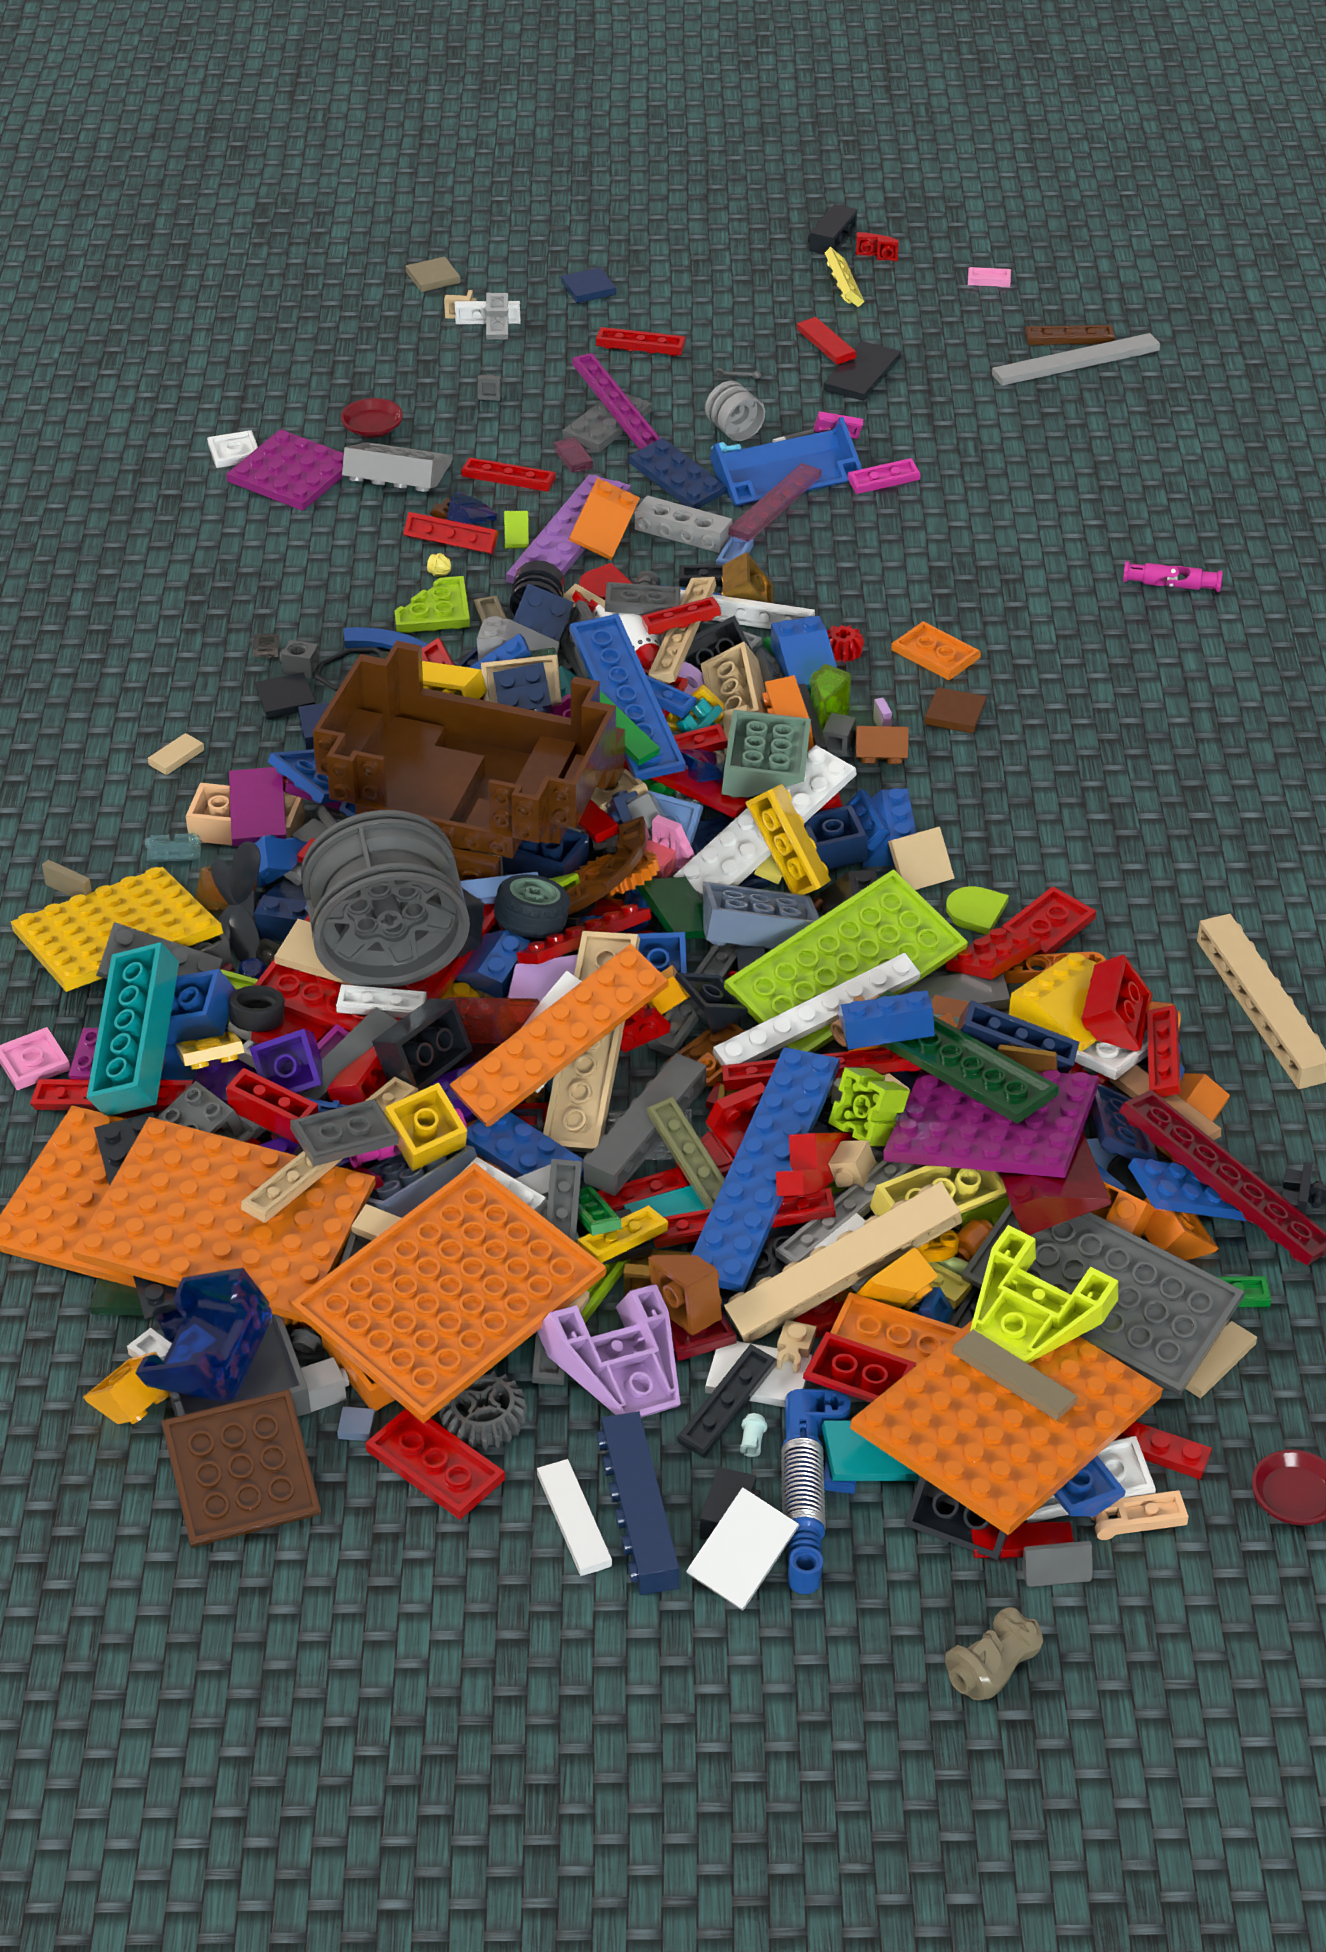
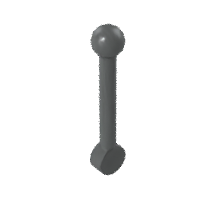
M721 368L715 370L717 378H721L723 375L753 377L754 379L761 377L759 371L750 373L724 371Z

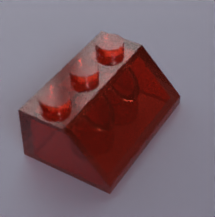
M446 998L448 1000H455L469 1041L473 1043L505 1042L522 1028L540 1003L537 998Z

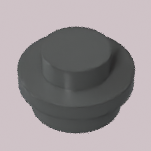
M301 1327L292 1331L291 1343L296 1351L312 1355L316 1349L320 1348L322 1341L315 1330Z

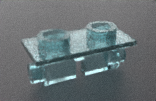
M194 833L175 834V841H170L169 835H150V837L145 838V846L147 848L146 861L200 860L202 845L200 836L194 835Z

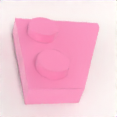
M657 815L652 820V841L676 851V871L678 872L695 856L682 825L660 815Z

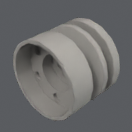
M736 381L721 383L714 388L706 401L705 413L707 418L734 441H743L755 435L765 420L766 411L763 403Z

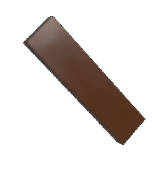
M1112 325L1025 327L1027 345L1102 344L1115 341Z

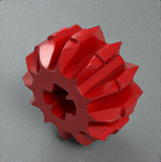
M841 624L840 627L831 626V629L827 630L835 662L842 661L845 664L846 661L854 662L855 658L861 657L864 639L859 629H852L851 625L845 627Z

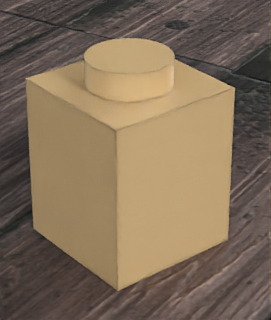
M868 1140L841 1141L828 1163L837 1187H851L854 1184L864 1187L868 1181L867 1178L870 1171L877 1165Z

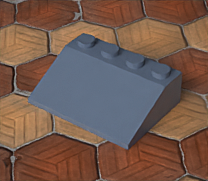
M703 882L704 934L706 940L715 945L732 943L737 944L740 948L764 946L766 951H771L819 919L813 901L807 895Z
M466 1145V1147L415 1171L410 1169L402 1154L383 1159L368 1169L381 1176L384 1186L372 1191L366 1204L403 1218L458 1176L477 1157L474 1147Z

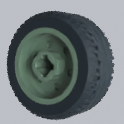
M531 874L514 875L502 881L498 887L494 905V916L503 928L513 934L527 938L542 939L552 934H558L564 929L570 907V897L561 885L551 879Z

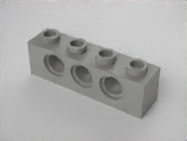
M647 495L635 509V530L721 553L729 537L732 535V519Z

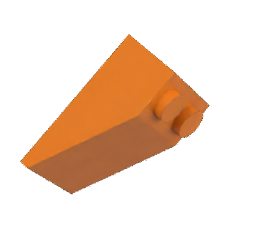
M597 478L568 540L612 560L640 497Z

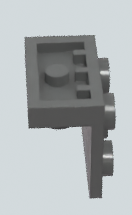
M197 1081L156 1118L213 1134L218 1129L222 1132L228 1130L235 1137L245 1130L234 1109Z

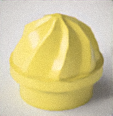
M432 554L428 559L427 570L435 577L446 576L450 572L452 564L450 559L445 557L444 554Z

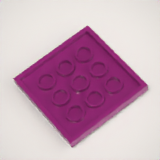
M280 429L226 474L227 482L304 511L344 476L342 475L344 453Z

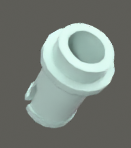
M752 1413L746 1416L741 1425L744 1432L740 1452L748 1457L760 1455L762 1436L767 1430L765 1418L760 1414Z

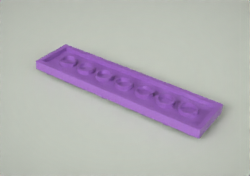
M588 475L506 573V582L513 583L518 568L534 560L554 564L561 570L564 576L586 549L568 539L596 479L600 478L630 493L631 485L601 478L597 475Z

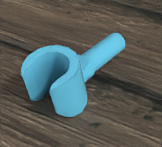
M724 442L719 443L722 453L741 449L740 444L727 446Z

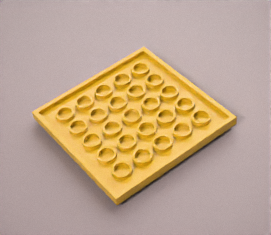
M163 867L150 868L144 874L135 877H125L119 883L110 886H100L86 896L82 894L75 895L69 901L60 904H50L44 910L35 913H25L19 916L18 919L10 921L14 933L66 992L102 979V977L96 976L114 922L186 947L223 934L221 923Z

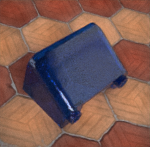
M244 1268L183 1277L176 1290L174 1303L184 1317V1320L164 1361L157 1355L145 1356L136 1371V1375L147 1387L218 1402L232 1400L237 1395L272 1317L270 1303Z

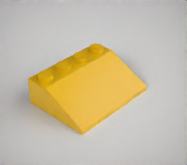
M1070 953L1011 993L1009 1015L1079 1041L1078 1050L1084 1051L1098 1041L1090 1031L1084 1028L1081 1020L1094 965L1097 963L1086 959L1081 954Z

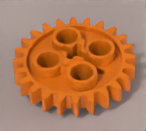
M646 849L632 872L607 894L614 896L616 892L625 893V891L634 890L636 885H645L644 881H651L652 876H657V872L660 871L657 855H654L653 851L648 852ZM608 853L605 856L596 857L595 861H588L587 865L580 866V870L574 871V873H578L580 882L585 879L592 880L600 873L599 869L607 862L611 854Z

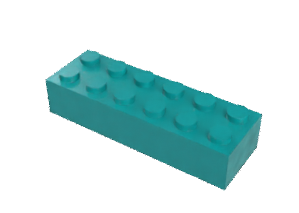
M162 942L112 954L86 1097L106 1116L157 1104L179 960Z

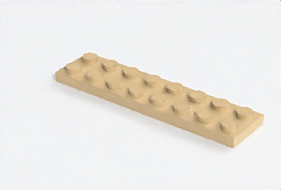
M583 931L574 976L583 981L629 944H632L638 950L640 944L638 934ZM625 1021L554 1076L543 1134L569 1151L592 1153L604 1135Z

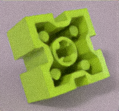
M845 1067L838 1090L843 1092L841 1101L834 1102L828 1123L843 1132H853L852 1137L859 1141L868 1140L870 1146H886L897 1123L895 1120L897 1113L904 1112L910 1090L894 1081H884L885 1076L870 1068Z

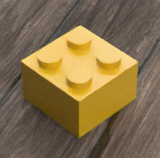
M439 1083L385 1107V1115L399 1136L397 1146L412 1171L466 1147L467 1129Z

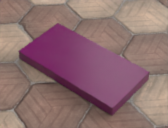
M275 767L229 771L232 846H240L244 842L256 843L260 840V837L265 835H275L276 838L287 839L283 775L279 774Z

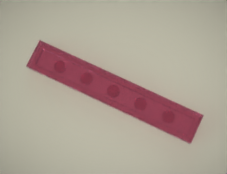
M801 463L729 527L728 535L749 542L821 477L822 470Z

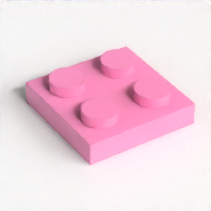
M48 1027L0 1045V1064L16 1090L33 1085L39 1079H48L71 1069L69 1060Z

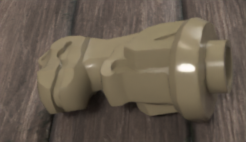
M1005 1608L995 1616L993 1621L994 1631L988 1630L980 1641L975 1642L968 1648L957 1645L947 1651L945 1663L949 1679L954 1688L974 1700L990 1699L997 1695L1010 1679L1016 1666L1021 1661L1033 1658L1040 1652L1043 1637L1039 1624L1035 1619L1024 1617L1015 1608Z

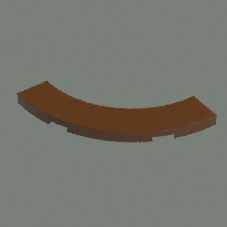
M644 816L618 825L619 839L616 854L611 855L607 862L599 869L600 873L592 880L585 879L576 886L566 890L570 897L568 915L589 906L618 886L636 867L643 856L648 841V829Z

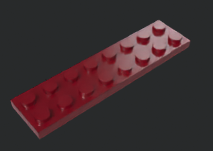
M1150 1090L1124 1102L1119 1112L1126 1117L1129 1124L1140 1128L1149 1136L1152 1143L1163 1147L1172 1155L1174 1161L1186 1166L1201 1183L1209 1185L1218 1192L1219 1197L1224 1202L1235 1206L1242 1212L1243 1217L1247 1221L1263 1229L1267 1237L1286 1248L1292 1258L1307 1266L1326 1254V1232L1155 1092Z

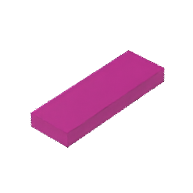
M909 458L848 472L847 478L855 493L860 494L920 480L921 474L913 459Z

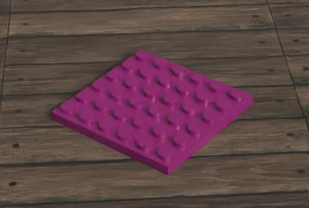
M921 1069L907 1099L904 1112L900 1114L886 1144L884 1161L1065 1178L1098 1089V1076L1083 1072L1075 1074L1060 1073L1056 1070L1037 1073L1059 1085V1095L1017 1124Z

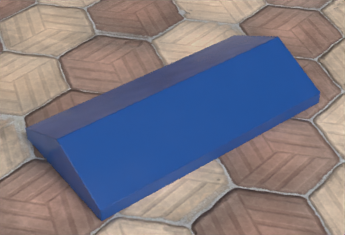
M1097 1455L1059 1489L1054 1496L1069 1516L1095 1517L1124 1497L1126 1491Z

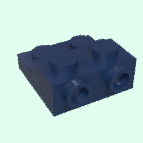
M543 662L493 672L498 703L544 713H553Z

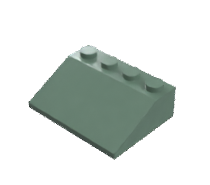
M733 710L724 767L722 794L732 797H751L762 794L780 784L787 787L804 782L811 719Z

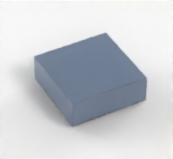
M343 1407L337 1431L338 1439L368 1441L372 1435L375 1409Z

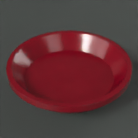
M367 398L355 401L346 406L341 413L343 426L355 435L366 438H376L389 434L400 425L403 419V412L399 405L381 398Z
M1281 1450L1269 1454L1257 1464L1252 1475L1251 1487L1257 1503L1264 1511L1282 1522L1293 1525H1314L1326 1520V1461L1306 1451Z

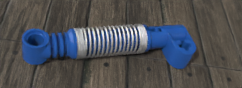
M795 1389L790 1391L785 1397L786 1440L783 1442L781 1449L782 1513L799 1524L798 1529L788 1543L787 1576L789 1587L799 1594L815 1592L820 1587L823 1568L821 1539L825 1535L826 1523L823 1447L818 1439V1435H823L821 1427L824 1421H849L851 1406L850 1398L845 1393L836 1390Z

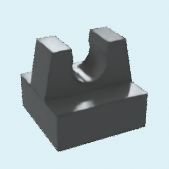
M496 374L479 375L478 399L500 401L501 376H496Z

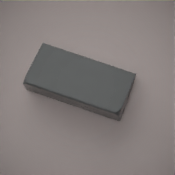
M1091 1541L1024 1547L1022 1571L1026 1586L1037 1587L1092 1581Z

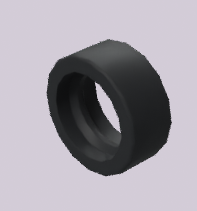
M253 985L237 989L231 994L229 999V1019L237 1028L251 1032H263L275 1029L283 1023L285 1017V998L278 990L268 986Z

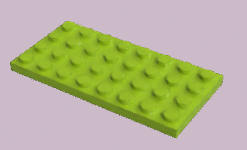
M893 869L725 980L724 988L748 1008L747 1012L761 1024L905 953L921 974L919 980L893 992L899 995L955 957L957 953L965 950L968 941ZM831 1024L785 1047L814 1053L835 1039L831 1033Z

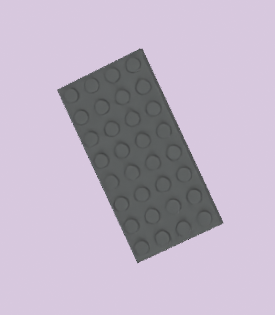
M1011 1204L1008 1205L961 1273L962 1280L979 1289L982 1287L991 1249L1006 1227L1009 1225L1021 1231ZM1091 1212L1029 1235L1035 1238L1036 1259L1027 1270V1273L1071 1295L1090 1267L1118 1280L1117 1303L1101 1325L1080 1335V1337L1102 1351L1119 1358L1120 1362L1145 1378L1179 1396L1187 1387L1244 1298L1243 1290Z

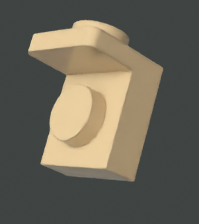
M468 290L467 296L445 295V318L455 319V301H477V298H473V290Z

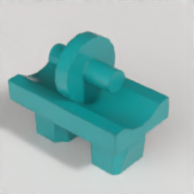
M704 698L699 699L691 709L697 716L696 720L688 713L684 718H680L676 725L682 733L717 725L713 721L723 712V709L720 705L712 707Z

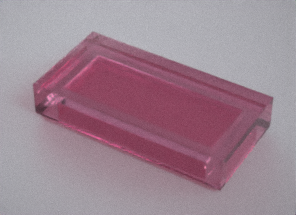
M575 437L554 442L555 451L572 473L593 467V460Z

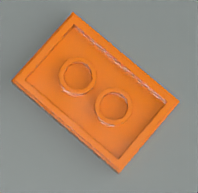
M924 621L895 640L891 647L892 651L949 681L981 657L980 650Z

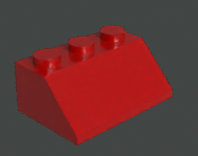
M1124 954L1094 965L1081 1020L1084 1028L1090 1031L1096 1040L1136 1052L1141 1050L1147 1024V1011L1153 994Z
M826 1332L803 1374V1379L872 1403L916 1367V1362Z

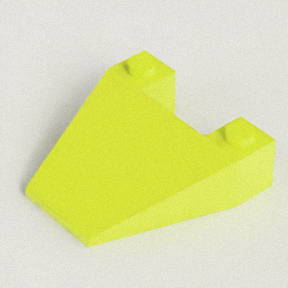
M1008 1225L991 1249L970 1331L974 1329L1028 1364L1101 1325L1118 1301V1280L1090 1267L1070 1295L1027 1273V1270L1036 1259L1035 1238Z

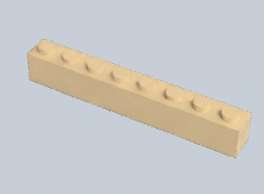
M1231 914L1201 920L1197 942L1298 1090L1326 1083V1049L1321 1044L1319 1036L1307 1024L1305 1016L1300 1014L1295 1007L1291 996L1287 995L1283 990L1279 979L1274 977L1269 970L1267 962L1260 957L1254 943L1248 940L1241 925L1234 920Z
M942 1182L936 1185L929 1184L908 1201L904 1199L895 1203L887 1213L881 1216L875 1215L865 1221L864 1226L857 1230H849L842 1233L837 1238V1241L829 1246L816 1248L810 1253L808 1258L801 1262L794 1261L784 1267L783 1272L773 1278H763L752 1290L746 1293L740 1292L735 1294L724 1305L727 1315L743 1342L751 1344L784 1325L786 1320L791 1321L896 1261L912 1248H919L961 1224V1212Z

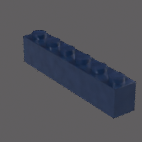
M640 1411L601 1417L602 1431L596 1432L599 1451L605 1450L606 1457H602L605 1476H611L612 1482L609 1483L611 1502H617L619 1507L615 1509L618 1529L624 1528L625 1535L621 1536L624 1556L630 1555L632 1561L628 1563L630 1582H637L639 1595L679 1589V1565Z

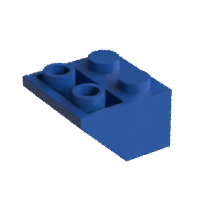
M275 835L260 837V840L254 843L259 848L261 855L259 874L254 887L263 888L291 871L298 863L297 854L308 842L299 841V838L295 837L287 839L276 838Z

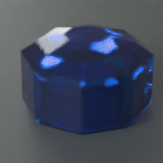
M248 958L240 963L238 972L240 975L259 979L267 968L260 958Z

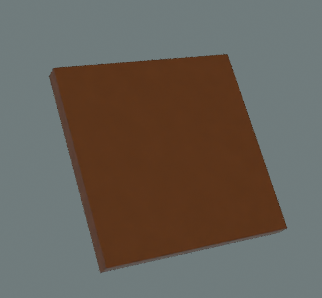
M290 1389L161 1420L191 1548L321 1515Z

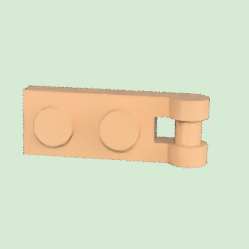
M1179 1490L1121 1498L1095 1517H1091L1093 1521H1096L1094 1528L1097 1538L1100 1540H1108L1118 1534L1187 1525L1189 1518ZM1117 1515L1115 1519L1108 1518L1109 1516Z

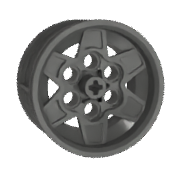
M398 810L365 812L348 817L328 828L316 838L306 852L301 867V881L310 918L314 949L321 964L337 978L353 985L392 988L404 986L437 973L447 966L463 948L469 933V914L452 845L442 829L432 821L417 814Z

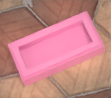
M970 267L968 270V285L1010 287V269Z

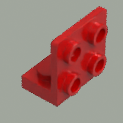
M761 1082L716 1100L706 1120V1124L734 1158L766 1088Z

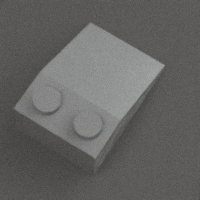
M492 616L483 620L477 637L478 661L519 633L525 638L532 653L528 658L558 655L560 643L510 619Z

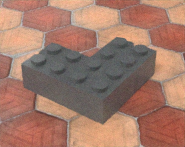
M241 1305L214 1312L216 1335L224 1360L166 1376L175 1417L287 1389L291 1391L297 1417L311 1413L308 1387L282 1317L247 1307L251 1329L245 1330Z

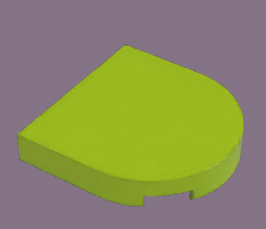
M962 887L953 891L948 896L946 913L952 918V922L955 925L987 935L993 930L1007 906L1009 895L982 887Z

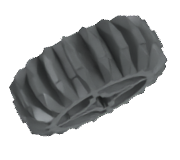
M493 1371L490 1375L483 1374L440 1409L439 1412L440 1418H442V1427L464 1443H469L471 1448L474 1449L476 1446H482L484 1451H486L488 1445H494L496 1448H499L500 1441L510 1443L512 1435L519 1436L520 1427L524 1426L526 1420L527 1405L522 1389H518L516 1381L509 1382L506 1374L498 1378L495 1371ZM500 1403H502L507 1408V1410L501 1408ZM460 1410L466 1413V1418L459 1413Z

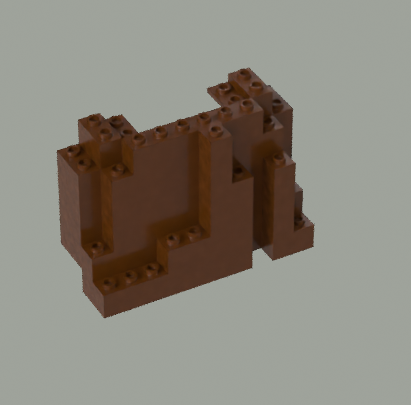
M397 640L386 659L363 654L358 656L313 729L315 769L317 774L328 776L329 799L355 804L356 815L377 810H398L417 814L439 826L449 838L452 848L466 851L474 850L512 859L522 840L535 843L544 842L550 844L552 842L560 844L568 827H577L596 787L615 789L625 770V729L616 727V706L600 703V681L574 676L571 681V718L423 688L422 646Z

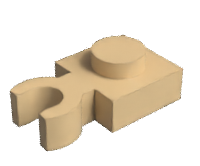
M790 1320L785 1321L777 1345V1351H779L777 1354V1369L781 1370L782 1364L790 1361L793 1363V1373H797L800 1370L801 1357L808 1358L816 1336V1326Z

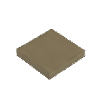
M446 257L406 265V273L421 292L461 283L460 275Z

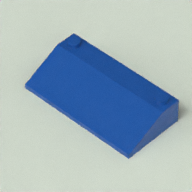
M839 417L835 428L830 431L722 453L719 443H716L710 455L716 477L726 485V493L735 507L849 482L847 478L848 472L862 469L843 417Z

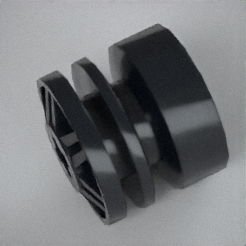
M538 560L527 562L518 568L510 596V609L515 616L527 584L563 597L565 578L561 570L554 564Z

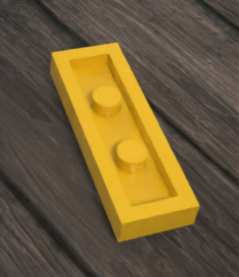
M648 1205L621 1218L622 1229L594 1236L588 1234L579 1238L577 1244L599 1262L603 1263L668 1230V1221Z

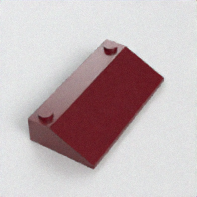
M1083 1130L1065 1178L1000 1172L1021 1231L1027 1235L1037 1233L1112 1204Z

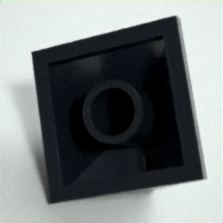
M676 973L674 977L698 1018L713 1035L745 1015L748 1011L745 1005L724 988L725 980L720 975Z

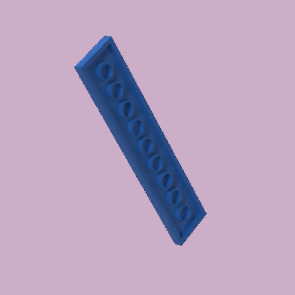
M786 1047L783 1048L692 1252V1255H698L707 1263L715 1266L719 1273L718 1283L720 1288L737 1292L745 1291L774 1223L775 1215L778 1213V1209H780L784 1196H777L776 1172L792 1171L790 1167L789 1135L812 1133L840 1068V1058Z

